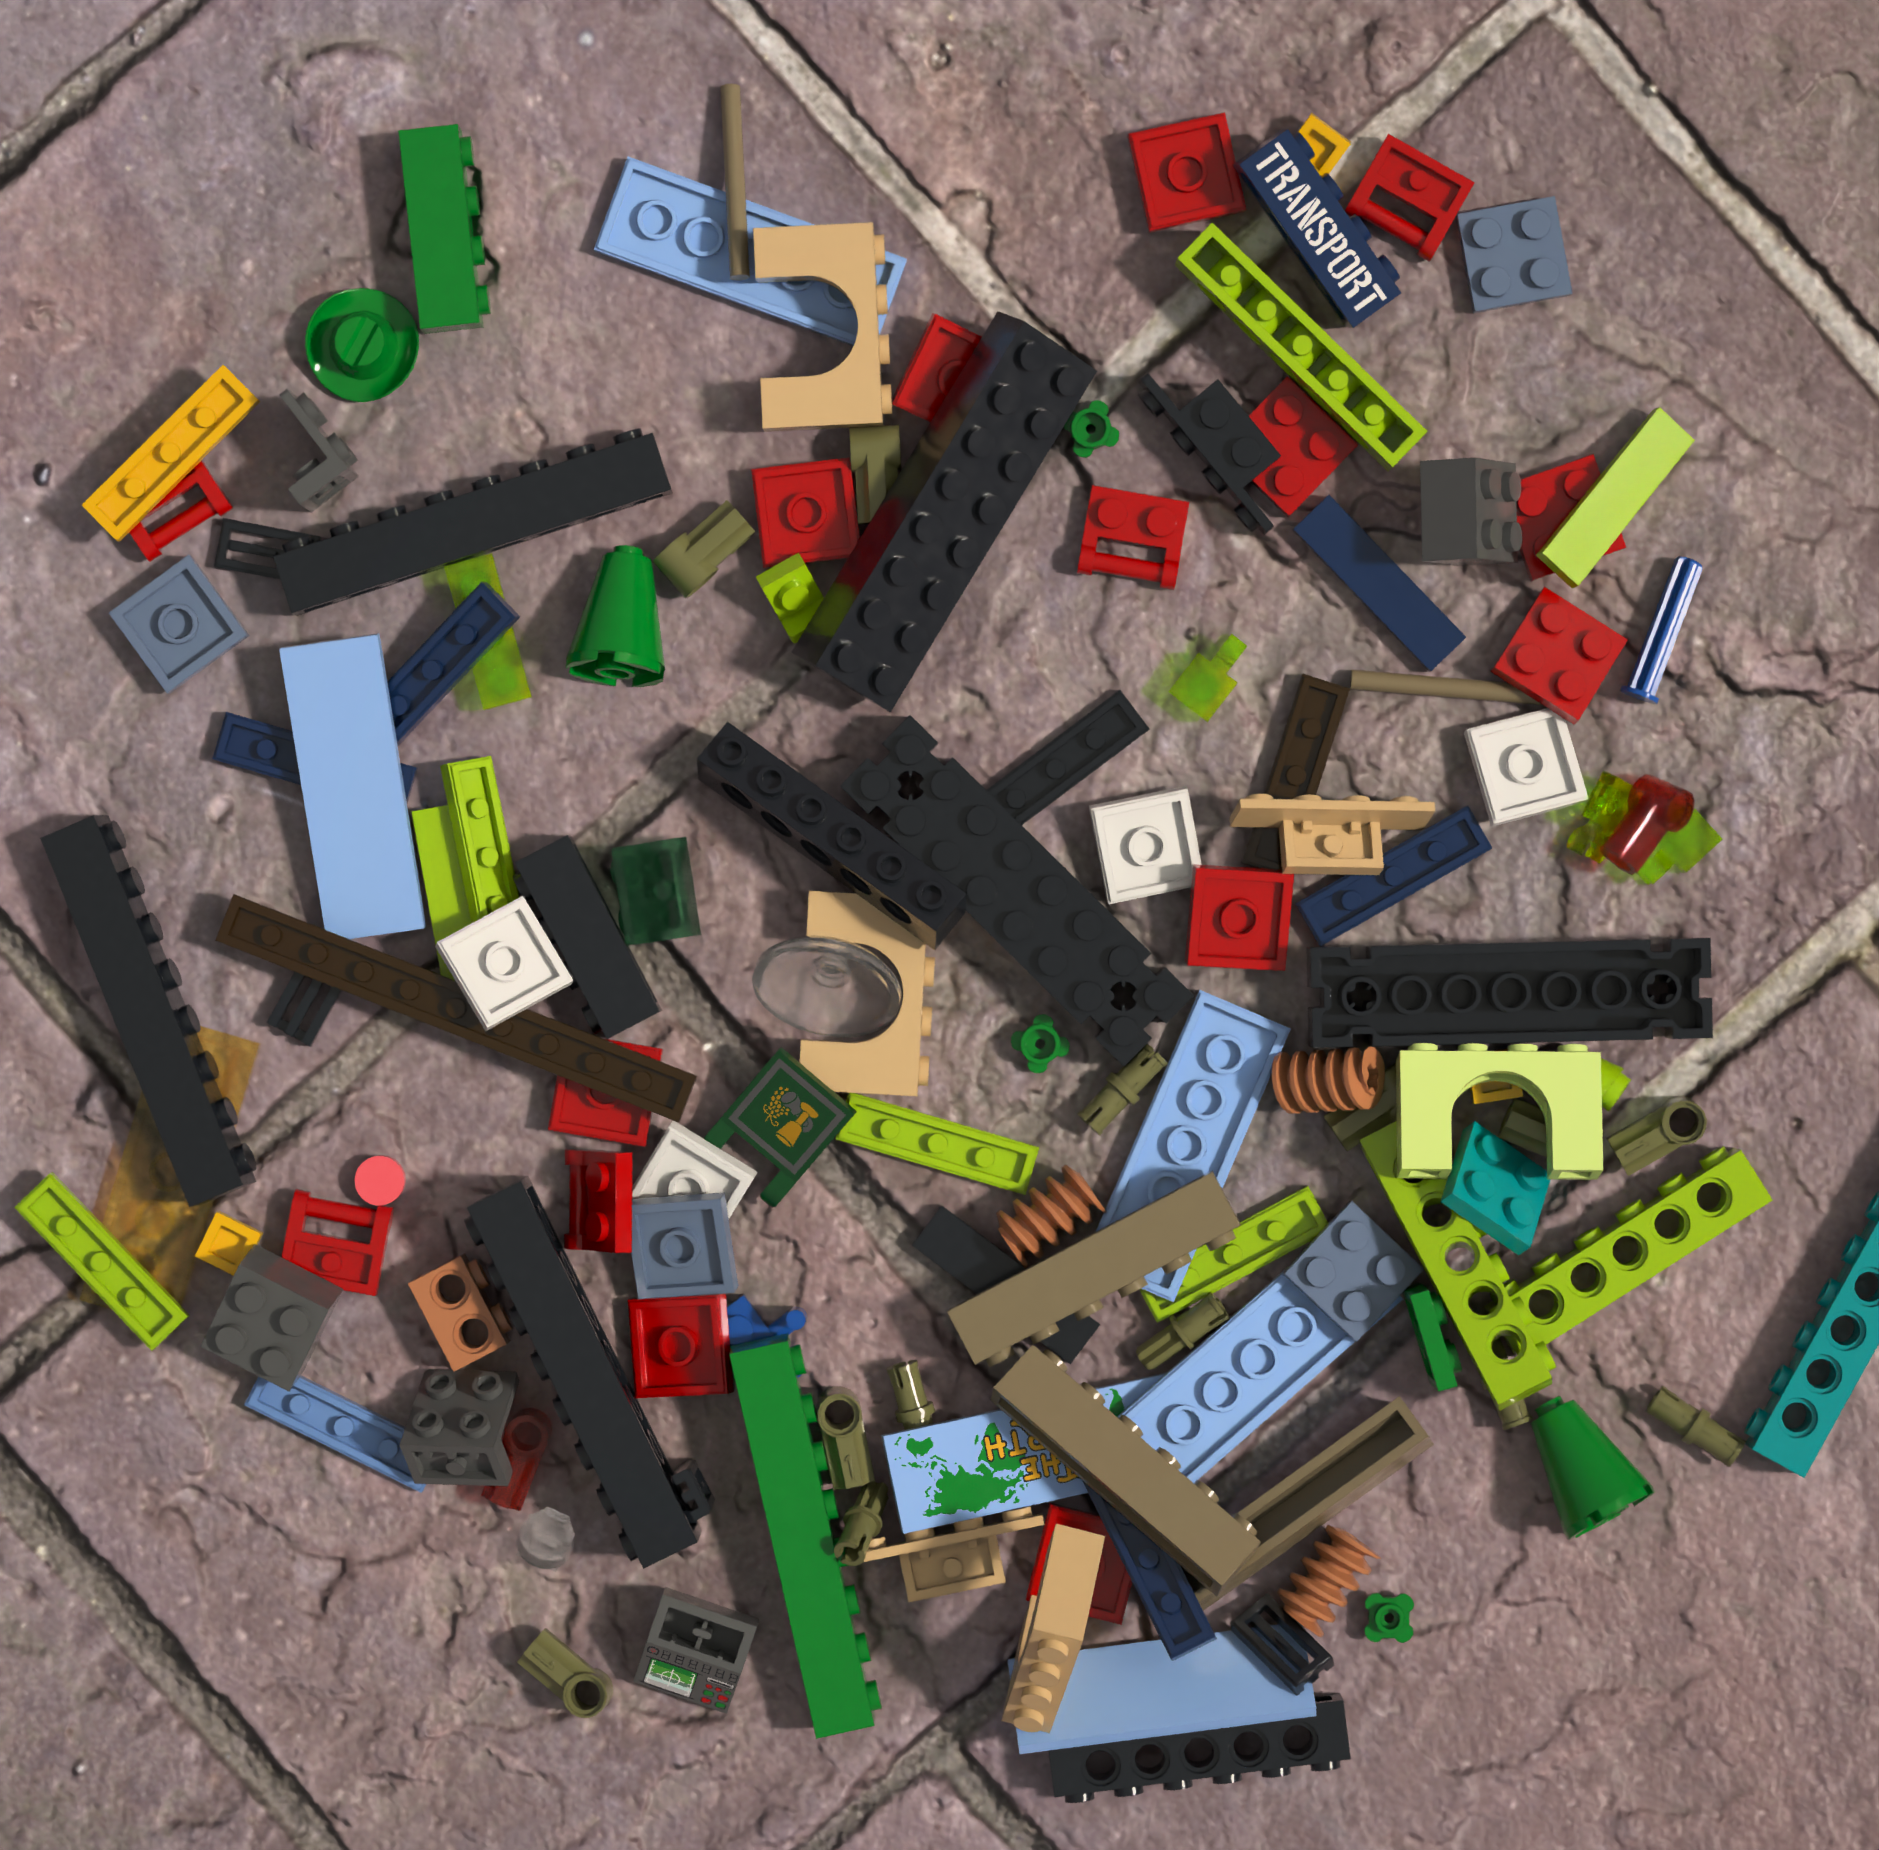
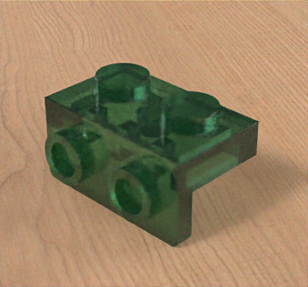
M687 837L612 848L611 876L617 886L620 904L618 923L621 932L624 934L627 946L701 935Z

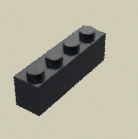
M566 835L515 862L519 873L512 876L526 902L532 899L536 902L542 914V917L537 919L551 944L557 943L565 958L563 964L573 979L569 987L571 990L580 987L588 1002V1005L581 1009L594 1034L603 1031L606 1038L609 1039L663 1011L572 836Z

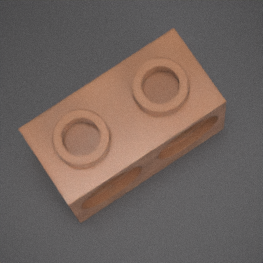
M464 1253L408 1283L453 1372L507 1345L511 1341L506 1333L513 1329L510 1319L500 1303L492 1306L484 1290L485 1287L490 1285V1282L477 1259L470 1262ZM452 1274L463 1280L465 1295L461 1300L449 1301L442 1296L439 1284L443 1276ZM479 1319L485 1323L488 1328V1339L484 1344L472 1345L465 1340L462 1334V1327L466 1320Z

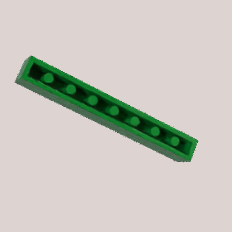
M788 1333L731 1345L729 1356L816 1739L875 1726L874 1711L882 1709L877 1682L876 1680H866L863 1663L871 1661L866 1633L856 1634L852 1615L860 1614V1607L855 1585L845 1586L841 1567L849 1566L840 1562L846 1547L840 1557L836 1558L834 1554L835 1545L840 1537L834 1538L831 1519L839 1518L833 1488L824 1490L820 1471L828 1470L822 1440L813 1442L809 1423L817 1422V1416L811 1392L802 1394L798 1375L806 1374L801 1345L791 1346Z

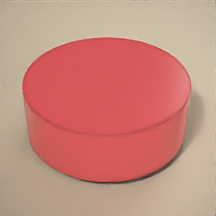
M385 1155L373 1156L365 1160L358 1167L354 1180L355 1188L359 1196L367 1203L378 1206L386 1205L395 1201L402 1194L406 1183L405 1172L395 1159Z

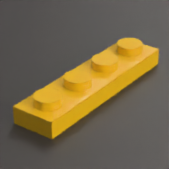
M222 365L82 506L116 541L120 542L261 401L226 366Z

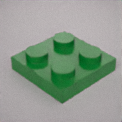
M1421 1283L1408 1286L1403 1291V1296L1429 1383L1438 1392L1457 1387L1454 1374L1462 1372V1366L1455 1344L1451 1343L1449 1339L1444 1340L1440 1326L1448 1324L1441 1297L1436 1295L1435 1291L1429 1292V1289Z

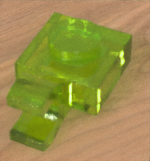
M1231 634L1211 661L1198 652L1168 692L1208 722L1238 682L1226 673L1240 657L1247 645Z
M1603 771L1581 814L1589 819V822L1572 832L1567 842V848L1582 856L1587 845L1590 843L1585 856L1600 864L1608 854L1609 844L1614 833L1622 837L1624 836L1645 792L1621 778Z
M1690 802L1686 803L1650 836L1660 848L1646 859L1635 872L1647 885L1650 883L1654 884L1673 864L1682 873H1686L1723 839Z

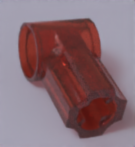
M1651 774L1641 776L1633 784L1629 792L1628 812L1601 847V853L1620 870L1630 875L1638 873L1668 831L1678 832L1688 824L1694 811L1695 800L1693 794L1686 789Z
M526 1408L514 1414L505 1429L502 1440L513 1469L509 1485L484 1486L481 1496L504 1508L522 1510L546 1446L552 1436L551 1420L544 1412L535 1408ZM523 1422L535 1424L541 1432V1441L533 1445L522 1443L516 1436V1426Z

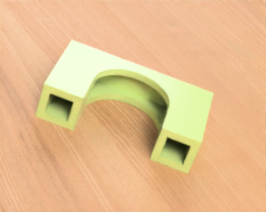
M1415 1043L1408 1046V1050H1400L1396 1059L1397 1178H1448L1452 1170L1451 1117L1453 1105L1466 1090L1477 1084L1489 1081L1507 1082L1522 1088L1534 1098L1541 1108L1546 1123L1547 1179L1597 1180L1603 1172L1601 1052H1588V1047L1582 1044L1560 1045L1557 1047V1052L1538 1051V1046L1534 1044H1513L1508 1046V1051H1488L1487 1045L1479 1043L1461 1044L1458 1046V1051H1438V1045L1432 1043Z

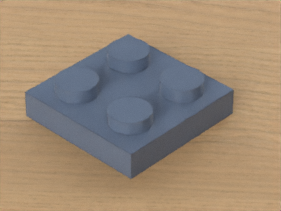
M1555 196L1456 215L1473 314L1567 297L1573 294Z
M191 555L184 557L109 612L112 619L168 694L249 637L247 631Z
M725 1192L632 1199L631 1255L638 1299L735 1293L739 1285Z
M1349 1201L1282 1274L1354 1342H1357L1424 1269L1353 1201Z

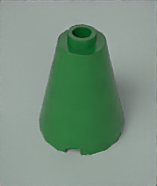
M619 545L613 548V552L602 556L566 657V669L570 668L569 674L608 686H616L617 679L633 678L632 687L654 686L663 682L665 663L652 560L643 556L642 549L634 546Z
M1558 1396L1535 1409L1539 1418L1534 1420L1531 1426L1562 1530L1568 1540L1574 1537L1577 1538L1621 1515V1512L1626 1510L1629 1504L1633 1503L1635 1507L1655 1493L1650 1482L1575 1400L1564 1403L1562 1397Z

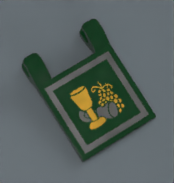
M780 1047L703 1139L721 1149L736 1132L779 1168L780 1171L760 1194V1198L773 1208L778 1205L857 1111Z

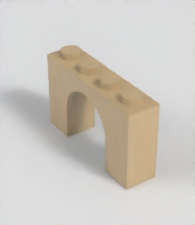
M873 222L753 228L755 278L757 283L819 281L829 284L848 298L856 312L858 321L855 344L846 359L836 368L815 376L760 378L762 428L764 432L883 426V414H892L891 384L881 385V365L890 364L889 334L879 335L878 315L888 314L886 284L877 285L876 265L885 264L884 234L874 235Z
M809 891L806 941L858 943L881 951L892 961L898 970L902 981L903 1000L899 1014L894 1022L884 1032L871 1039L854 1042L801 1039L799 1063L834 1092L918 1096V1086H928L930 1056H920L921 1036L931 1037L932 1007L922 1005L923 987H933L935 957H925L926 944L856 893Z
M1060 1524L1055 1525L1046 1553L1037 1596H1031L1024 1616L1001 1721L1014 1724L1016 1728L1026 1732L1043 1731L1050 1733L1083 1643L1105 1536Z

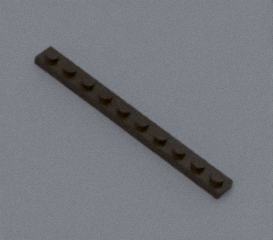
M236 894L232 896L215 940L676 1122H680L698 1077L695 1074L529 1009L485 1031L455 980Z

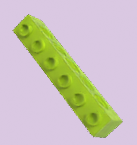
M1213 223L1177 258L1175 266L1385 470L1389 472L1428 432Z
M1397 1121L1360 1139L1361 1149L1434 1289L1440 1295L1443 1306L1498 1411L1552 1385V1376L1549 1371L1556 1368V1364L1545 1343L1541 1341L1534 1344L1527 1331L1526 1326L1533 1323L1531 1316L1520 1296L1511 1300L1503 1282L1510 1278L1500 1257L1496 1252L1488 1256L1480 1241V1238L1487 1234L1449 1207L1447 1208L1451 1212V1218L1444 1226L1432 1227L1423 1220V1214L1429 1206L1434 1204L1444 1205L1441 1203V1198L1447 1179H1424L1418 1183H1409L1402 1178H1397ZM1465 1248L1469 1250L1475 1257L1472 1266L1464 1271L1451 1269L1446 1263V1257L1453 1249ZM1478 1292H1489L1495 1296L1498 1305L1492 1313L1478 1315L1469 1307V1301L1472 1296ZM1512 1336L1519 1341L1521 1350L1515 1358L1503 1360L1493 1353V1343L1499 1337Z
M1724 1146L1716 1148L1698 1161L1702 1166L1698 1171L1685 1178L1682 1172L1670 1177L1657 1187L1660 1195L1646 1204H1643L1640 1199L1631 1202L1615 1213L1618 1221L1610 1227L1601 1231L1599 1226H1595L1575 1238L1573 1242L1577 1248L1560 1258L1554 1252L1534 1264L1531 1269L1535 1274L1519 1285L1515 1279L1504 1283L1503 1285L1511 1300L1520 1296L1531 1316L1533 1323L1526 1326V1329L1534 1344L1541 1341L1545 1345L1773 1201L1742 1150L1732 1148L1727 1151ZM1714 1182L1721 1192L1720 1201L1714 1208L1703 1210L1697 1202L1698 1190L1702 1185ZM1673 1209L1679 1217V1226L1672 1235L1660 1236L1655 1229V1219L1661 1211ZM1623 1236H1632L1637 1243L1635 1257L1626 1263L1617 1262L1613 1256L1615 1242ZM1591 1263L1596 1272L1594 1283L1586 1289H1576L1571 1282L1572 1270L1578 1264ZM1538 1290H1549L1554 1297L1552 1310L1543 1316L1533 1315L1529 1309L1530 1297ZM1491 1293L1489 1295L1493 1301L1484 1306L1488 1314L1492 1313L1498 1305L1497 1299ZM1503 1336L1514 1355L1517 1356L1521 1350L1519 1341L1512 1336Z

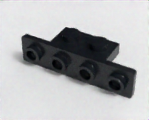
M1146 373L1139 380V384L1144 390L1138 394L1144 405L1156 418L1164 413L1175 427L1170 432V435L1187 456L1195 451L1207 466L1201 473L1218 494L1227 490L1238 503L1233 512L1251 533L1258 528L1263 535L1267 534L1274 525L1244 490V487L1281 457L1279 452L1218 379L1179 411L1150 374Z

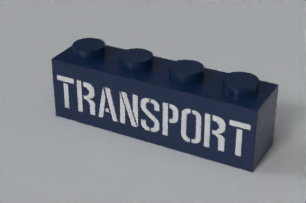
M1288 129L1279 130L1232 165L1345 327L1354 328L1401 294V291L1395 284L1400 279V276L1385 255L1382 254L1377 258L1369 247L1367 241L1372 236L1362 220L1356 214L1349 217L1338 201L1344 196L1336 182L1328 173L1320 176L1310 161L1315 157V153L1306 139L1299 132L1292 135Z

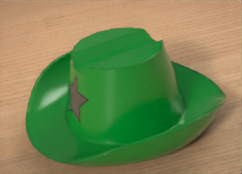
M355 288L338 292L319 305L307 326L305 349L313 373L325 388L346 400L369 402L389 395L408 378L417 360L419 334L411 313L396 298L379 290Z

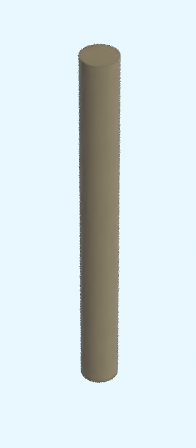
M725 84L720 87L729 272L731 280L741 281L750 278L741 95L739 85Z
M1351 670L1350 689L1542 705L1507 682Z

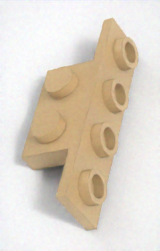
M1253 794L1238 801L1230 816V827L1279 828L1282 874L1380 875L1384 868L1381 829L1424 830L1435 813V802H1419L1417 798L1411 796L1396 797L1390 801H1370L1369 797L1362 795L1349 796L1342 800H1322L1320 796L1311 794L1297 796L1294 799H1273L1268 794Z
M1031 1506L1002 1512L1003 1521L984 1525L982 1517L953 1523L955 1531L935 1535L934 1527L906 1533V1541L886 1545L885 1536L872 1538L864 1562L899 1555L908 1602L1006 1583L997 1535L1045 1525L1043 1514L1032 1515Z

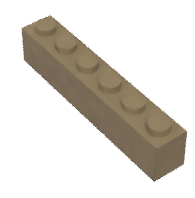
M1212 1170L950 1308L947 1313L974 1364L976 1365L986 1360L988 1366L992 1367L1015 1355L1016 1353L1012 1345L1030 1337L1033 1344H1036L1060 1331L1056 1324L1057 1321L1071 1314H1074L1077 1321L1104 1308L1100 1299L1118 1290L1121 1298L1143 1288L1148 1285L1144 1276L1162 1267L1167 1275L1192 1261L1188 1253L1206 1244L1209 1251H1213L1234 1240L1236 1236L1233 1229L1241 1224Z
M1032 1345L994 1386L990 1400L1217 1597L1256 1553L1261 1541L1255 1537L1257 1531L1254 1526L1240 1514L1234 1513L1231 1516L1217 1504L1219 1501L1218 1496L1205 1483L1199 1480L1193 1483L1179 1471L1181 1468L1180 1463L1168 1451L1161 1447L1155 1450L1141 1438L1143 1432L1130 1418L1125 1415L1116 1417L1103 1405L1105 1399L1093 1386L1086 1382L1079 1385L1066 1373L1068 1370L1067 1366L1056 1354L1047 1349L1042 1353L1037 1347Z
M1400 1396L1237 1513L1254 1526L1257 1531L1255 1537L1261 1543L1256 1553L1217 1597L1182 1567L1203 1611L1434 1445Z

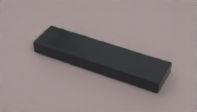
M1119 690L988 788L987 791L1023 825L1150 729L1122 691Z
M941 1205L912 1244V1246L976 1294L1026 1269L943 1205ZM1071 1314L1056 1322L1060 1331L1040 1342L1071 1364L1098 1329L1100 1323L1091 1316L1077 1321L1075 1315Z

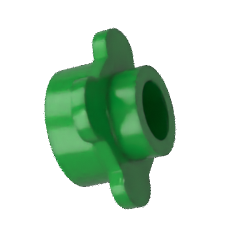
M1092 401L1089 408L1083 409L1078 413L1073 411L1063 427L1070 432L1074 440L1073 451L1081 458L1091 456L1093 450L1104 445L1113 447L1119 440V431L1111 426L1107 416L1108 406L1102 401ZM1090 424L1096 428L1093 434H1089L1086 431V427Z
M1046 1014L1037 1015L1031 1026L1024 1031L1014 1032L1011 1037L1012 1048L1022 1052L1028 1060V1069L1034 1073L1044 1072L1050 1061L1057 1056L1063 1057L1067 1055L1070 1049L1068 1039L1059 1036L1053 1028V1019ZM1038 1039L1045 1041V1046L1041 1049L1035 1045Z
M1372 1593L1366 1598L1365 1607L1368 1610L1369 1623L1365 1626L1364 1633L1370 1641L1379 1642L1382 1638H1395L1398 1642L1404 1643L1411 1639L1414 1631L1409 1624V1614L1414 1608V1602L1409 1595L1400 1593L1393 1597ZM1387 1613L1393 1614V1621L1386 1622L1384 1619Z

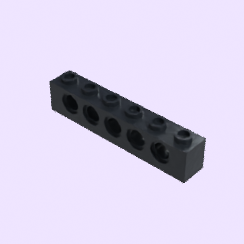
M728 721L698 756V780L933 950L939 947L965 914L967 894Z
M1340 1693L1314 1696L1317 1714L1314 1717L1050 1750L1049 1758L1054 1797L1064 1796L1066 1803H1080L1093 1800L1095 1798L1094 1792L1114 1790V1796L1126 1797L1143 1793V1786L1163 1784L1164 1790H1181L1192 1787V1780L1212 1777L1213 1784H1228L1241 1781V1773L1261 1771L1262 1777L1274 1778L1291 1774V1767L1310 1765L1311 1771L1338 1769L1341 1767L1340 1761L1351 1759L1343 1698ZM1296 1725L1306 1727L1310 1731V1739L1305 1746L1299 1749H1292L1283 1743L1284 1734L1290 1727ZM1254 1732L1261 1737V1745L1255 1753L1242 1755L1234 1749V1742L1241 1733ZM1195 1738L1206 1739L1212 1744L1211 1754L1203 1761H1192L1184 1754L1186 1745ZM1148 1744L1156 1745L1163 1751L1161 1762L1151 1768L1142 1767L1135 1760L1137 1751L1142 1746ZM1105 1751L1112 1755L1114 1764L1108 1772L1095 1774L1087 1768V1758L1093 1752Z

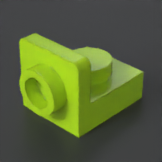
M799 552L756 576L757 581L793 643L798 642L824 599Z

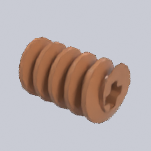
M1355 1047L1349 1048L1346 1054L1341 1049H1331L1328 1055L1323 1050H1314L1310 1057L1305 1051H1296L1292 1057L1288 1052H1279L1274 1057L1272 1063L1273 1090L1281 1108L1289 1114H1299L1302 1111L1317 1113L1321 1109L1324 1112H1335L1339 1108L1342 1111H1353L1357 1107L1360 1110H1371L1382 1097L1385 1085L1384 1060L1375 1047H1367L1364 1050V1054L1359 1048Z
M1068 1165L1061 1167L1065 1181L1063 1184L1051 1176L1045 1178L1048 1190L1047 1195H1044L1034 1187L1029 1189L1032 1202L1030 1207L1019 1199L1012 1201L1016 1215L1014 1218L1002 1210L996 1212L999 1223L998 1230L1024 1268L1028 1266L1025 1251H1029L1039 1259L1044 1256L1042 1239L1054 1247L1060 1245L1058 1228H1061L1071 1236L1077 1233L1074 1217H1078L1088 1225L1092 1223L1093 1218L1090 1206H1095L1103 1213L1107 1212L1080 1172H1076Z
M1326 1525L1324 1529L1332 1540L1331 1544L1314 1541L1312 1544L1320 1556L1319 1560L1304 1556L1300 1560L1308 1572L1307 1576L1290 1573L1289 1578L1296 1587L1295 1592L1281 1588L1277 1591V1594L1285 1604L1283 1610L1321 1638L1324 1632L1317 1619L1333 1623L1336 1619L1335 1614L1329 1607V1603L1345 1607L1348 1603V1600L1341 1591V1587L1357 1591L1360 1587L1352 1574L1353 1571L1369 1575L1372 1571L1364 1558L1365 1555L1381 1559L1378 1554L1343 1528Z

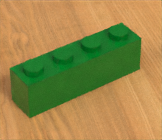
M458 124L398 130L420 329L424 334L484 328L482 315L491 314L488 285H479L477 266L485 265V251L482 235H473L471 216L480 215L477 186H468L466 167L475 165L471 136L463 137L462 130Z

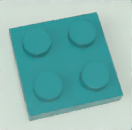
M1474 1121L1462 1131L1441 1203L1517 1255H1520L1531 1247L1551 1179H1547V1171Z

